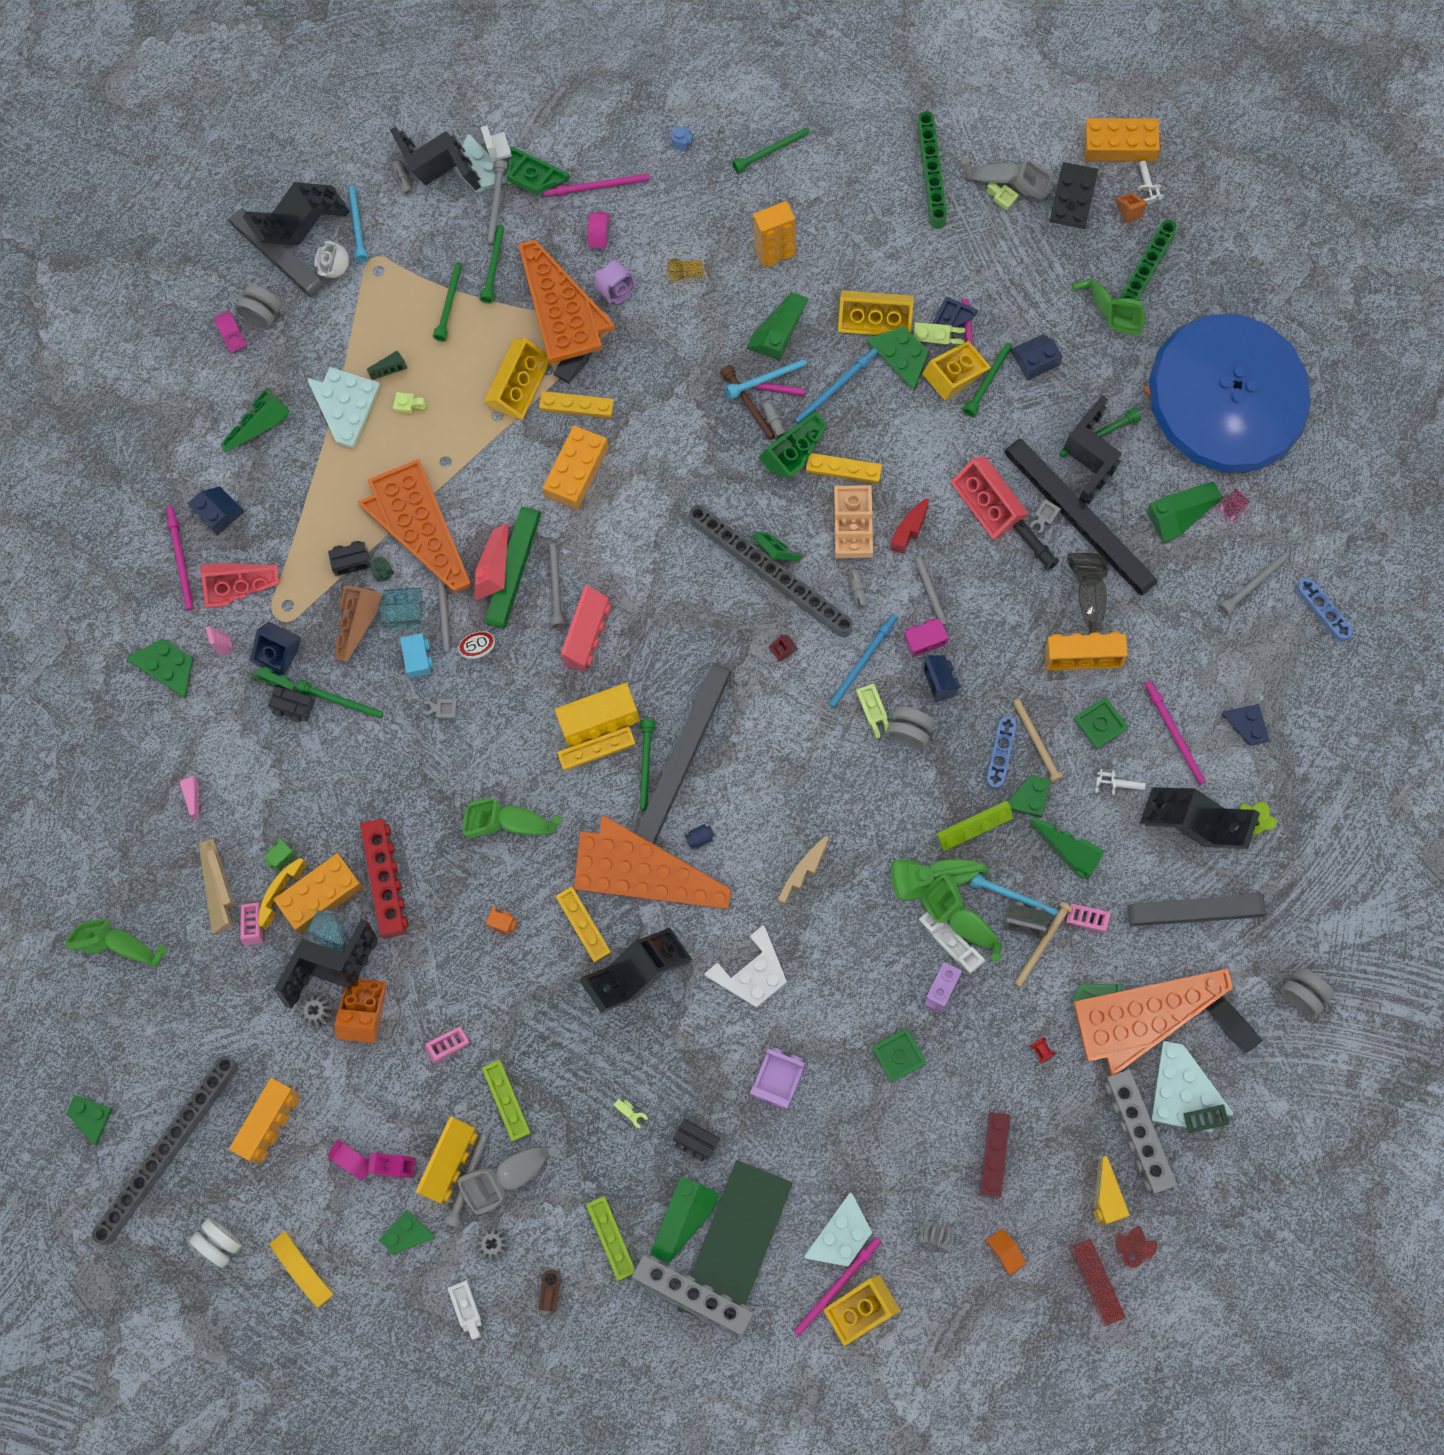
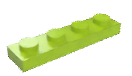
M1006 800L938 832L937 837L942 850L946 851L1014 819L1010 804Z
M501 1060L482 1067L511 1141L514 1142L530 1135L531 1132Z
M603 1196L586 1204L617 1281L633 1275L635 1267L606 1197Z

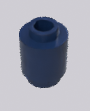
M703 824L689 831L685 838L692 850L712 842V837L715 834L710 825L706 827Z

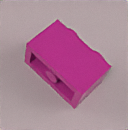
M940 618L936 620L929 619L923 625L918 627L916 625L911 626L904 632V640L912 658L948 644L949 638Z

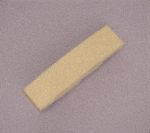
M825 836L796 866L778 898L779 905L786 906L792 889L800 892L807 874L815 877L829 843V837Z

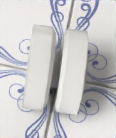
M207 1217L201 1225L205 1234L195 1232L189 1239V1242L211 1262L224 1268L230 1261L226 1251L236 1254L242 1247V1243L223 1225Z

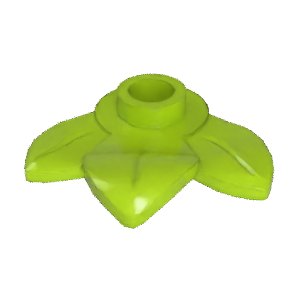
M1258 802L1253 807L1246 803L1241 804L1240 809H1251L1260 813L1253 835H1258L1263 830H1272L1276 826L1277 819L1269 816L1270 807L1266 802Z

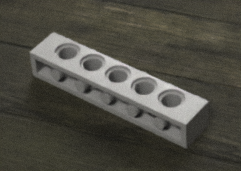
M1129 1069L1107 1077L1104 1084L1107 1095L1112 1096L1114 1101L1111 1103L1115 1114L1120 1116V1128L1123 1134L1126 1133L1129 1138L1127 1144L1130 1152L1135 1153L1137 1158L1135 1164L1139 1173H1143L1145 1178L1143 1184L1146 1191H1150L1151 1195L1177 1186L1131 1070ZM1120 1089L1126 1090L1128 1099H1121L1118 1091ZM1128 1108H1131L1136 1112V1117L1134 1119H1131L1126 1115V1110ZM1135 1128H1141L1143 1130V1138H1138L1135 1136ZM1143 1147L1150 1148L1152 1152L1151 1157H1145L1142 1154ZM1151 1166L1159 1169L1160 1174L1158 1177L1150 1174Z
M643 1255L632 1275L633 1283L742 1340L753 1318V1313L750 1312L751 1309L744 1304L737 1305L732 1302L733 1299L725 1294L720 1296L714 1293L715 1290L705 1284L701 1286L695 1283L696 1280L689 1275L684 1277L677 1273L678 1270L670 1265L665 1267L659 1264L660 1261L657 1258ZM654 1272H659L663 1277L660 1280H653L651 1275ZM672 1282H678L681 1287L678 1290H672L669 1285ZM695 1291L699 1294V1297L696 1300H691L687 1296L688 1293ZM714 1301L717 1307L710 1310L706 1307V1303ZM726 1311H733L736 1316L734 1319H727L724 1313Z

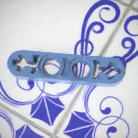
M1302 579L1297 587L1299 595L1338 641L1348 640L1353 632L1351 625L1312 579ZM1304 585H1309L1310 589L1303 590ZM1320 598L1323 600L1324 605L1318 607L1314 604L1313 600ZM1333 613L1336 620L1328 621L1326 614ZM1340 629H1345L1347 631L1345 634L1339 633Z
M1010 716L1003 717L999 722L987 775V785L991 789L997 790L1001 788L1005 780L1016 731V721ZM1010 722V726L1013 727L1009 728L1008 734L1006 735L1004 734L1005 726L1002 724ZM1005 739L1009 742V746L1001 748L998 745V741ZM1001 757L1004 759L1005 764L1001 767L996 766L994 759ZM995 771H999L998 780L1000 781L997 784H993V780L990 779L994 778Z

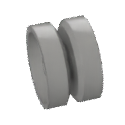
M248 284L242 294L244 298H239L235 305V310L252 324L262 328H270L275 319L273 315L278 314L282 303L266 289Z
M896 707L892 716L894 722L889 724L886 735L901 745L915 749H925L929 740L927 734L932 732L935 724L933 718L912 708Z
M1299 967L1292 975L1293 981H1287L1281 989L1282 995L1294 1007L1314 1018L1324 1009L1322 1003H1329L1335 995L1332 988L1323 979L1302 967Z

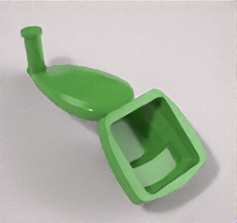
M1091 278L1072 283L1074 292L1091 287L1093 300L1101 314L1108 318V326L1110 328L1130 335L1141 334L1145 324V309L1142 302L1130 298L1112 300L1107 290Z
M481 799L468 804L463 819V834L467 838L480 835L487 836L502 828L517 834H553L556 832V828L562 822L560 816L555 815L549 824L543 817L518 806H505L501 808V804L496 799Z
M898 859L891 862L893 888L896 897L903 901L923 897L928 886L943 874L950 875L958 887L972 880L979 872L983 875L989 873V868L984 863L964 859L940 860L932 863L929 867L908 859Z
M943 874L935 879L925 890L924 896L921 897L922 903L931 917L939 923L949 921L952 930L963 939L981 947L993 948L991 959L999 961L1001 959L1002 944L998 941L990 926L980 916L964 908L961 894L952 877L948 874Z
M105 919L79 924L71 932L65 943L68 950H82L86 954H96L109 948L122 956L147 963L153 967L158 966L164 954L167 953V948L160 945L155 955H153L145 944L131 934L120 929L111 930L109 920Z

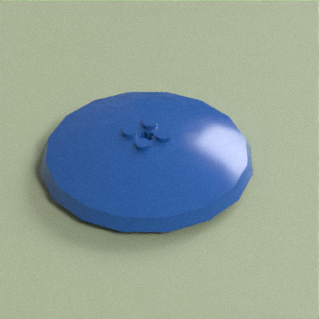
M1240 314L1204 315L1178 327L1157 351L1149 378L1152 412L1167 440L1192 462L1221 472L1256 471L1283 458L1302 436L1311 407L1308 374L1293 345L1270 325Z

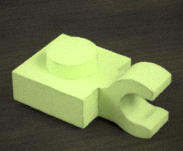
M989 183L986 192L991 196H995L993 201L1007 211L1019 197V194L1006 185L1000 188L996 183Z
M396 392L393 410L394 412L412 413L413 409L426 410L427 403L424 402V398H415L414 394Z
M618 1099L614 1103V1107L631 1120L636 1128H641L637 1123L638 1118L642 1117L646 1121L648 1120L644 1113H634L632 1111L634 1107L627 1100L622 1102Z

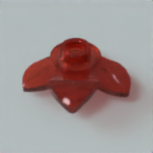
M1140 1226L1133 1228L1127 1236L1120 1233L1116 1236V1248L1122 1253L1123 1262L1128 1267L1134 1268L1139 1266L1143 1260L1150 1259L1156 1252L1157 1242L1145 1241V1236ZM1130 1253H1134L1136 1255L1135 1261H1131L1129 1259Z

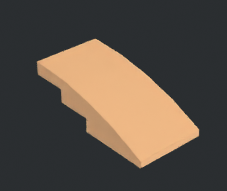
M834 486L835 558H873L872 486Z

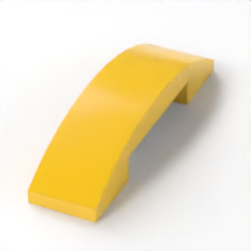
M299 858L284 868L266 891L260 907L258 923L264 930L268 929L276 916V913L271 910L275 903L273 899L281 894L291 877L298 881L308 865L303 859Z
M284 1231L269 1243L282 1265L317 1308L334 1295L297 1248L298 1246L287 1231Z

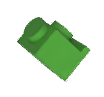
M281 838L277 839L279 844L269 848L264 860L271 869L275 867L278 871L296 856Z

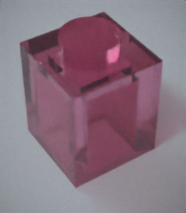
M1235 489L1223 500L1219 510L1233 522L1247 509L1250 501Z

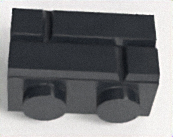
M354 541L349 546L343 547L339 545L328 551L331 568L335 576L372 567L365 542Z
M275 686L268 707L272 714L278 717L286 715L290 717V720L300 723L301 720L308 721L315 701L311 696Z
M685 1118L673 1138L676 1148L684 1152L687 1149L694 1153L693 1157L702 1162L704 1159L710 1160L720 1141L718 1136Z

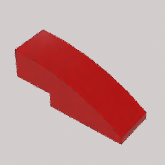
M925 498L917 504L902 520L892 538L890 550L904 554L910 537L918 538L929 506V499Z

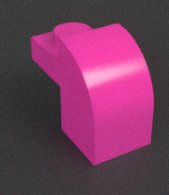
M602 211L590 213L588 221V247L606 248L610 214H605Z
M230 309L213 317L230 353L247 346Z
M338 1139L327 1154V1157L363 1181L368 1174L369 1160Z
M370 1152L368 1173L384 1177L414 1178L416 1158Z

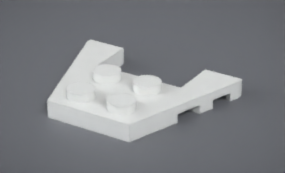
M764 925L750 935V939L762 953L742 970L730 978L719 963H717L704 973L706 978L732 992L755 1008H758L787 983Z

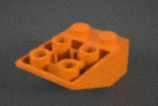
M358 979L352 989L345 987L334 1024L337 1039L376 1043L382 1018L386 981Z

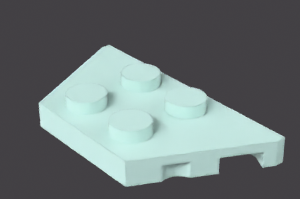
M469 134L463 143V147L466 150L464 154L472 161L473 166L471 167L480 176L479 183L482 187L475 190L462 177L457 166L453 169L475 192L484 191L487 188L492 189L494 188L496 177L495 170H493L494 162H491L489 154ZM505 172V174L503 175L502 183L507 182L508 184H511L507 181V172Z
M849 1193L804 1256L805 1259L848 1267L868 1240L872 1231L852 1193Z

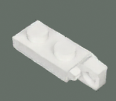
M465 1280L448 1287L460 1326L464 1332L469 1331L472 1340L480 1338L481 1334L478 1326L482 1325L481 1317L468 1281Z

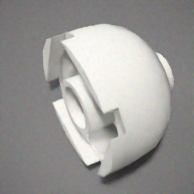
M326 241L323 247L318 248L315 255L314 264L315 267H318L316 272L326 278L340 277L349 266L348 253L338 243Z

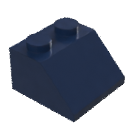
M1044 334L1010 350L1027 380L1061 364V352L1055 342Z
M220 486L201 491L187 503L192 511L217 536L245 512Z
M267 622L257 629L250 661L261 667L270 668L273 670V673L279 676L284 675L298 652L301 637L271 622Z
M945 655L924 656L923 671L935 702L957 696L960 684L957 677H953L951 661H947Z

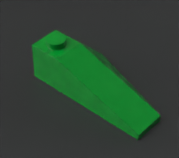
M791 292L754 331L747 349L781 361L808 298Z
M268 387L251 404L253 406L251 412L244 413L241 417L240 426H235L220 444L225 452L274 427L288 417L290 411L287 406Z
M815 411L766 448L758 458L770 472L790 478L803 468L827 424Z
M681 1176L650 1255L670 1263L685 1243L712 1214L720 1194Z

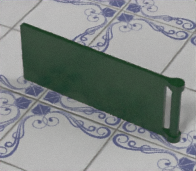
M737 1160L735 1162L691 1273V1277L696 1280L695 1283L701 1286L705 1284L715 1290L714 1293L720 1296L722 1294L729 1296L733 1299L732 1302L737 1305H746L792 1187V1182ZM691 1291L688 1293L687 1296L688 1298L696 1300L699 1297V1294L695 1291ZM709 1301L706 1303V1305L711 1306L713 1308L717 1307V1304L714 1301ZM680 1307L677 1308V1311H679V1312H681V1313H683V1311H684V1312H687V1313L693 1315L692 1313H690V1312H688V1311H686V1310H684V1309H682V1308H680ZM733 1311L725 1312L727 1314L734 1316V1318L736 1316Z

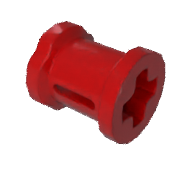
M1045 1037L1030 1045V1048L1034 1049L1040 1058V1064L1056 1055L1046 1044Z

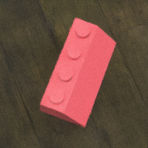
M986 456L973 458L951 481V484L993 540L1011 530L1017 522L1020 523L1019 521L1029 514Z
M587 585L584 586L561 652L566 667L584 672L587 671L588 667L592 666L594 659L592 654L594 649L597 650L600 639L598 637L600 632L603 633L606 624L604 622L605 616H609L611 611L608 597Z

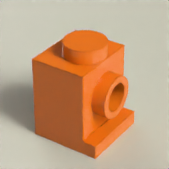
M492 906L486 926L489 929L510 936L511 932L516 930L518 921L511 917V913L503 910L499 913L498 909Z

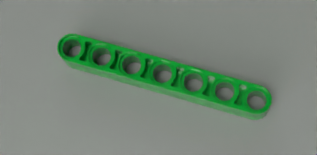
M923 111L918 116L917 129L929 219L933 228L940 229L946 224L947 208L935 120L931 112Z
M1164 220L1161 223L1119 299L1130 298L1137 301L1140 300L1174 238L1177 229L1174 221Z
M523 506L520 508L507 549L504 589L493 593L486 616V625L505 629L539 524L540 510Z

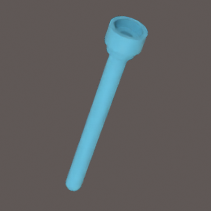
M351 185L348 191L356 241L354 260L358 263H363L369 260L368 251L363 246L356 189Z
M802 359L739 385L729 384L725 386L726 394L730 400L737 398L744 390L806 366L807 361Z
M981 873L971 880L970 886L973 888L984 887L1032 908L1033 906L1044 908V911L1049 912L1048 914L1054 917L1059 912V910L987 881Z

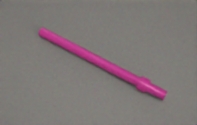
M641 174L570 186L558 185L557 188H551L543 193L544 197L553 195L565 196L566 193L649 181V175Z
M168 506L166 508L168 515L167 525L168 529L171 530L186 610L190 611L194 608L178 532L179 522L175 517L174 507Z
M1152 681L1146 682L1145 686L1151 696L1150 700L1158 708L1198 784H1204L1206 780L1166 709L1162 695L1157 692Z
M875 1237L865 1249L863 1248L858 1253V1258L793 1330L798 1336L803 1333L862 1264L871 1259V1254L882 1243L878 1238Z

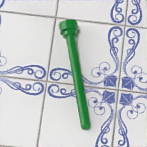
M804 128L745 159L737 158L733 160L732 165L738 174L745 171L747 165L808 135L809 129Z
M502 225L497 227L486 286L481 291L479 298L481 302L487 304L493 303L495 297L492 288L504 232Z
M459 262L455 263L440 324L433 332V338L440 342H445L448 337L446 326L462 268Z
M1011 343L1004 345L974 398L963 407L962 410L966 415L975 417L978 413V404L1011 350Z
M1134 407L1127 411L1125 417L1100 429L1095 434L1103 437L1127 423L1135 424L1141 421V416ZM1065 450L1060 451L1061 457L1069 455Z
M301 679L297 684L296 692L311 694L377 718L383 717V712L313 688L308 681Z
M649 719L640 720V729L643 733L640 789L641 811H646L651 733L655 730V721Z

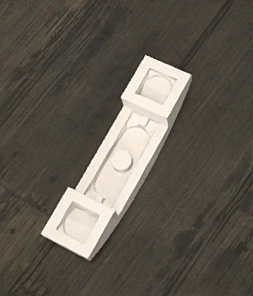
M928 912L919 918L921 924L938 944L968 973L971 974L985 962V959L956 934L947 922H937Z

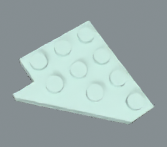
M329 367L323 382L308 378V382L336 443L354 449L381 384L380 382Z
M1163 1041L1151 1122L1187 1128L1183 1113L1222 1104L1225 1105L1227 1115L1233 1116L1232 1110L1185 1046ZM1207 1112L1210 1124H1214L1211 1112ZM1199 1114L1201 1124L1205 1126L1204 1116ZM1195 1115L1191 1116L1193 1127H1198ZM1213 1128L1203 1130L1202 1132L1212 1133Z

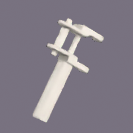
M1146 161L1139 162L1145 185L1139 186L1137 188L1140 192L1143 189V191L1149 192L1151 198L1143 199L1147 202V205L1153 204L1157 200L1160 201L1164 198V195L1160 194L1159 191L1161 185H1152ZM1152 191H1156L1157 195L1153 196Z
M1100 769V772L1097 773L1099 777L1096 779L1095 793H1098V787L1101 783H1108L1112 786V795H1115L1116 787L1145 791L1146 783L1114 779L1116 777L1114 770L1112 773L1102 772V769ZM1102 776L1111 777V781L1102 780Z

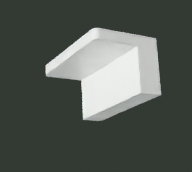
M487 125L481 127L491 162L512 156L504 132L491 136Z

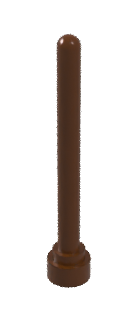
M727 365L720 371V375L724 380L729 381L731 384H740L736 379V371L732 365ZM745 390L739 394L740 398L768 439H773L774 433Z

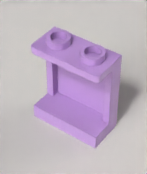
M944 962L927 995L924 1006L942 1014L957 985L962 970Z
M773 1047L772 1050L767 1049L766 1056L755 1084L752 1086L750 1096L788 1111L805 1063L802 1062V1058L795 1055L788 1057L783 1055L784 1051Z

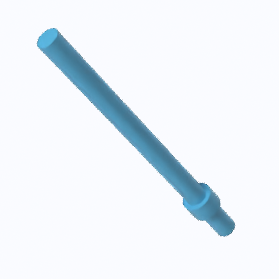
M872 348L865 356L858 358L854 366L797 416L794 421L799 424L811 415L861 368L864 369L869 364V361L878 354L877 350Z
M892 613L887 622L881 625L877 636L828 703L830 707L835 708L884 637L890 634L892 626L898 619L897 615Z

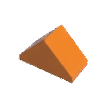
M1134 193L1115 198L1125 223L1143 217L1146 206L1145 200Z
M1003 1229L986 1240L1009 1275L1026 1264L1017 1245Z

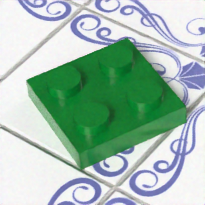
M1106 697L1074 717V721L1096 750L1129 728Z
M907 1028L872 1047L891 1083L927 1064Z

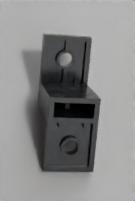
M396 126L390 129L412 173L425 186L457 166L462 177L475 190L482 187L479 183L480 176L471 167L473 166L472 161L468 156L466 157L464 154L466 152L465 148L454 135L450 136L445 131L419 149L414 150L416 145L410 137L408 138L404 130L400 131Z
M1063 162L1049 220L1050 223L1086 229L1097 179V168Z
M294 182L272 213L246 211L242 217L260 243L300 245L321 214L347 216L350 210L332 185Z
M1103 395L1071 432L1063 448L1069 455L1096 474L1083 489L1079 497L1084 504H1090L1093 501L1098 490L1101 491L1108 478L1114 475L1121 463L1119 459L1122 453L1092 431L1094 424L1102 419L1103 413L1107 409L1105 405L1108 399Z
M1152 787L1140 823L1145 826L1174 827L1203 847L1248 849L1260 813L1251 809H1225L1195 788Z
M363 919L360 920L343 952L301 939L274 988L284 1006L292 1009L294 1004L299 1001L300 993L304 986L308 984L310 975L352 989L354 983L359 979L363 966H366L371 951L377 945L378 938L369 922Z
M671 928L635 940L608 967L585 975L579 981L595 1003V1006L603 1013L637 999L665 972L688 964L692 958Z

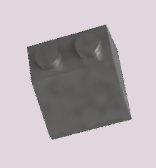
M1021 902L1009 903L1003 929L1042 939L1046 931L1049 912L1037 906H1033V908L1025 907V904Z

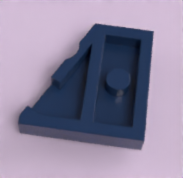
M946 296L932 324L952 325V327L960 328L978 314V310Z
M1259 704L1222 712V717L1226 718L1233 725V729L1243 737V740L1249 746L1269 741Z

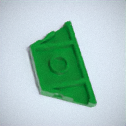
M513 146L511 147L512 156L509 159L507 169L508 182L538 195L570 179L569 173Z
M904 326L868 338L866 341L870 346L875 348L878 354L915 390L919 376L923 372L924 363L928 359L929 351Z
M161 638L126 658L128 662L183 698L187 697L186 690L188 682H190V671L193 667L194 659L173 644Z

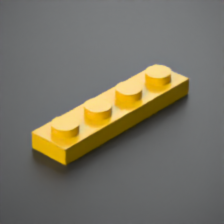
M542 391L539 410L612 419L614 399Z
M814 453L809 455L806 466V473L879 484L882 464Z
M628 726L561 750L557 754L563 771H567L636 746V743Z
M571 886L556 895V899L593 962L596 963L612 954L573 887Z

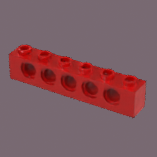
M383 818L360 823L380 935L383 939L407 934L408 920L406 916H403L402 909H405L403 897L400 898L399 890H402L400 879H396L395 872H398L396 860L393 861L392 853H395L393 842L389 841L388 836L391 835L389 823L386 824ZM383 838L381 844L374 845L375 839ZM380 856H386V860L383 863H377ZM389 874V879L386 882H381V877ZM387 893H393V897L390 900H384V896ZM391 911H396L395 918L388 919V914Z

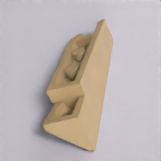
M212 838L201 842L199 848L211 932L216 934L234 927L228 909L235 907L215 841Z

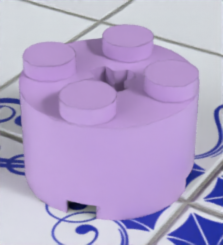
M612 260L609 265L594 274L595 289L610 304L611 302L618 304L630 296L632 286L635 288L636 285L635 277L617 260Z

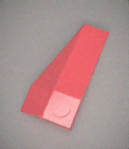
M503 524L493 529L476 568L475 600L482 599L504 589L508 524Z
M233 563L200 565L205 608L225 606L230 604L231 601L245 598L248 594L279 584L277 565Z

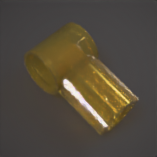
M677 258L671 259L667 266L668 278L671 281L677 282L682 278L703 276L702 260L681 261Z

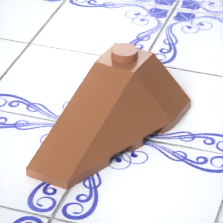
M344 586L340 601V609L343 612L342 619L338 620L341 634L338 635L336 641V660L345 662L349 660L378 612L382 593L360 587Z

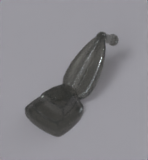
M1067 554V564L1074 572L1076 580L1080 583L1078 589L1079 604L1084 621L1089 628V633L1102 632L1104 630L1102 621L1107 606V588L1101 579L1108 574V561L1101 554Z

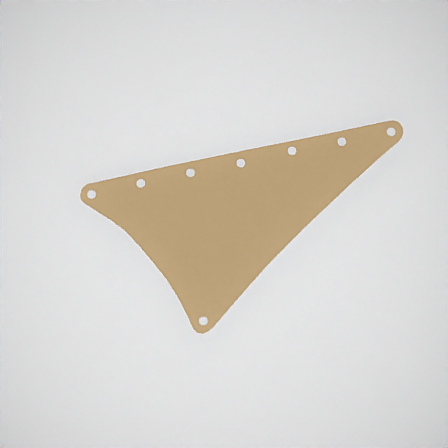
M375 256L366 263L343 371L371 380L367 368L395 351L400 353L407 365V369L373 379V381L380 382L381 387L354 449L337 444L328 426L304 508L279 579V584L272 598L271 609L276 619L287 623L295 620L343 576L334 575L330 564L329 550H332L335 546L341 545L345 547L354 541L365 542L368 552H370L389 534L358 504V501L374 495L368 479L419 459L431 489L435 493L516 420V418L504 414L503 419L500 421L493 420L492 414L496 410L483 401L513 339L526 338L547 354L536 310L515 307L495 301L487 304L481 302L480 297L455 291L446 326L448 337L445 342H440L433 338V332L440 324L449 288L424 279L383 256ZM377 266L384 268V274L380 277L373 274V269ZM609 332L599 334L600 340L603 337H605ZM560 361L549 363L548 365H551L555 371ZM554 371L550 375H543L529 407L541 396L542 391H547L559 380L558 377L554 376ZM396 392L411 393L415 395V398H424V402L427 403L426 410L413 409L412 413L394 412L393 405ZM444 456H448L452 460L451 465L448 467L440 465V459ZM286 600H291L294 603V607L290 611L282 609V603Z

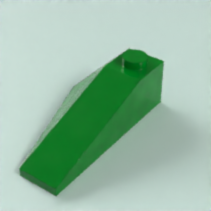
M1213 481L1156 500L1149 504L1147 514L1164 544L1184 534L1204 513L1208 512L1222 499V495Z
M1033 816L1030 821L1032 828L1066 865L1074 871L1077 877L1089 880L1104 850L1082 838L1080 841L1075 840L1071 833L1067 831L1057 832L1055 826Z

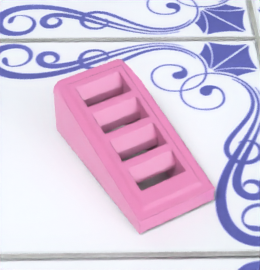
M211 626L206 627L210 645L218 655L222 656L233 652V646L228 634Z
M192 776L181 780L179 783L189 815L193 819L198 820L199 783Z
M260 902L241 905L240 940L245 946L263 943V928L258 925ZM256 911L254 914L246 915V912Z
M1071 903L1070 906L1073 910L1071 913H1068L1066 923L1102 934L1106 932L1110 912ZM1078 910V918L1073 920L1075 911ZM1083 912L1087 913L1085 922L1081 921ZM1091 915H1095L1093 924L1089 923ZM1099 917L1103 918L1101 926L1097 925Z
M461 1026L426 1043L425 1050L434 1065L469 1045L470 1042ZM456 1034L458 1035L461 1043L459 1044L454 1037V1035ZM450 1038L454 1045L453 1047L449 1045L447 1039ZM442 1042L446 1048L445 1051H443L440 1045ZM434 1047H436V1049L438 1050V1055L435 1054L433 1050Z

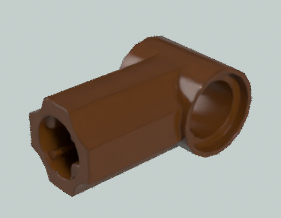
M548 1270L544 1272L541 1278L542 1286L538 1310L556 1312L562 1276L556 1270ZM550 1273L555 1274L557 1277L554 1285L547 1283V1276Z

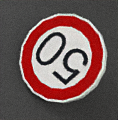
M479 631L472 633L460 642L458 646L459 653L467 659L483 657L493 649L495 638L488 632Z

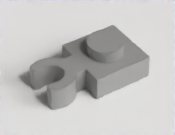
M1045 499L1034 514L1038 519L1030 524V529L1033 530L1036 525L1041 526L1038 534L1041 535L1045 530L1044 525L1047 523L1051 526L1060 513L1061 508Z
M437 699V704H433L431 701H424L425 706L431 707L429 711H423L424 716L430 717L436 714L437 719L456 720V699Z

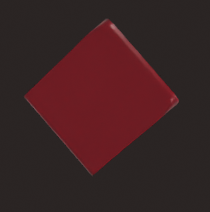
M781 635L769 646L779 661H782L798 650L788 635Z

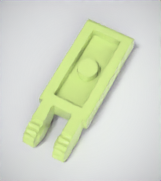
M915 322L914 337L918 341L964 344V340L960 338L952 339L951 334L952 332L965 333V328Z
M873 683L857 689L856 693L869 726H871L875 738L878 739L880 738V731L876 724L882 722L884 730L887 732L889 723Z

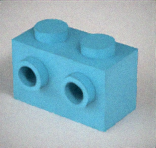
M423 633L401 637L405 669L409 679L432 674L431 668L434 665L432 657L428 656V650H431L429 639H425Z

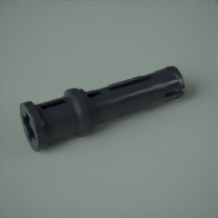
M1023 520L1019 521L1020 524L1017 522L1013 528L1035 552V558L1043 563L1046 571L1054 568L1059 563V559L1052 555L1048 546L1043 545Z

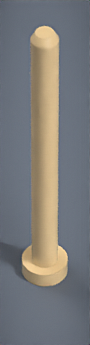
M1015 699L1013 704L1051 774L1049 778L1051 783L1061 780L1064 777L1062 772L1057 771L1021 701Z
M1064 902L1059 904V912L1016 979L1015 984L1017 986L1023 985L1067 912H1072L1073 908Z

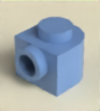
M676 127L672 130L671 141L674 148L687 151L688 145H691L693 141V134H691L690 128Z

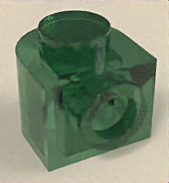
M376 557L371 561L370 568L378 583L390 579L394 574L390 564L384 557Z

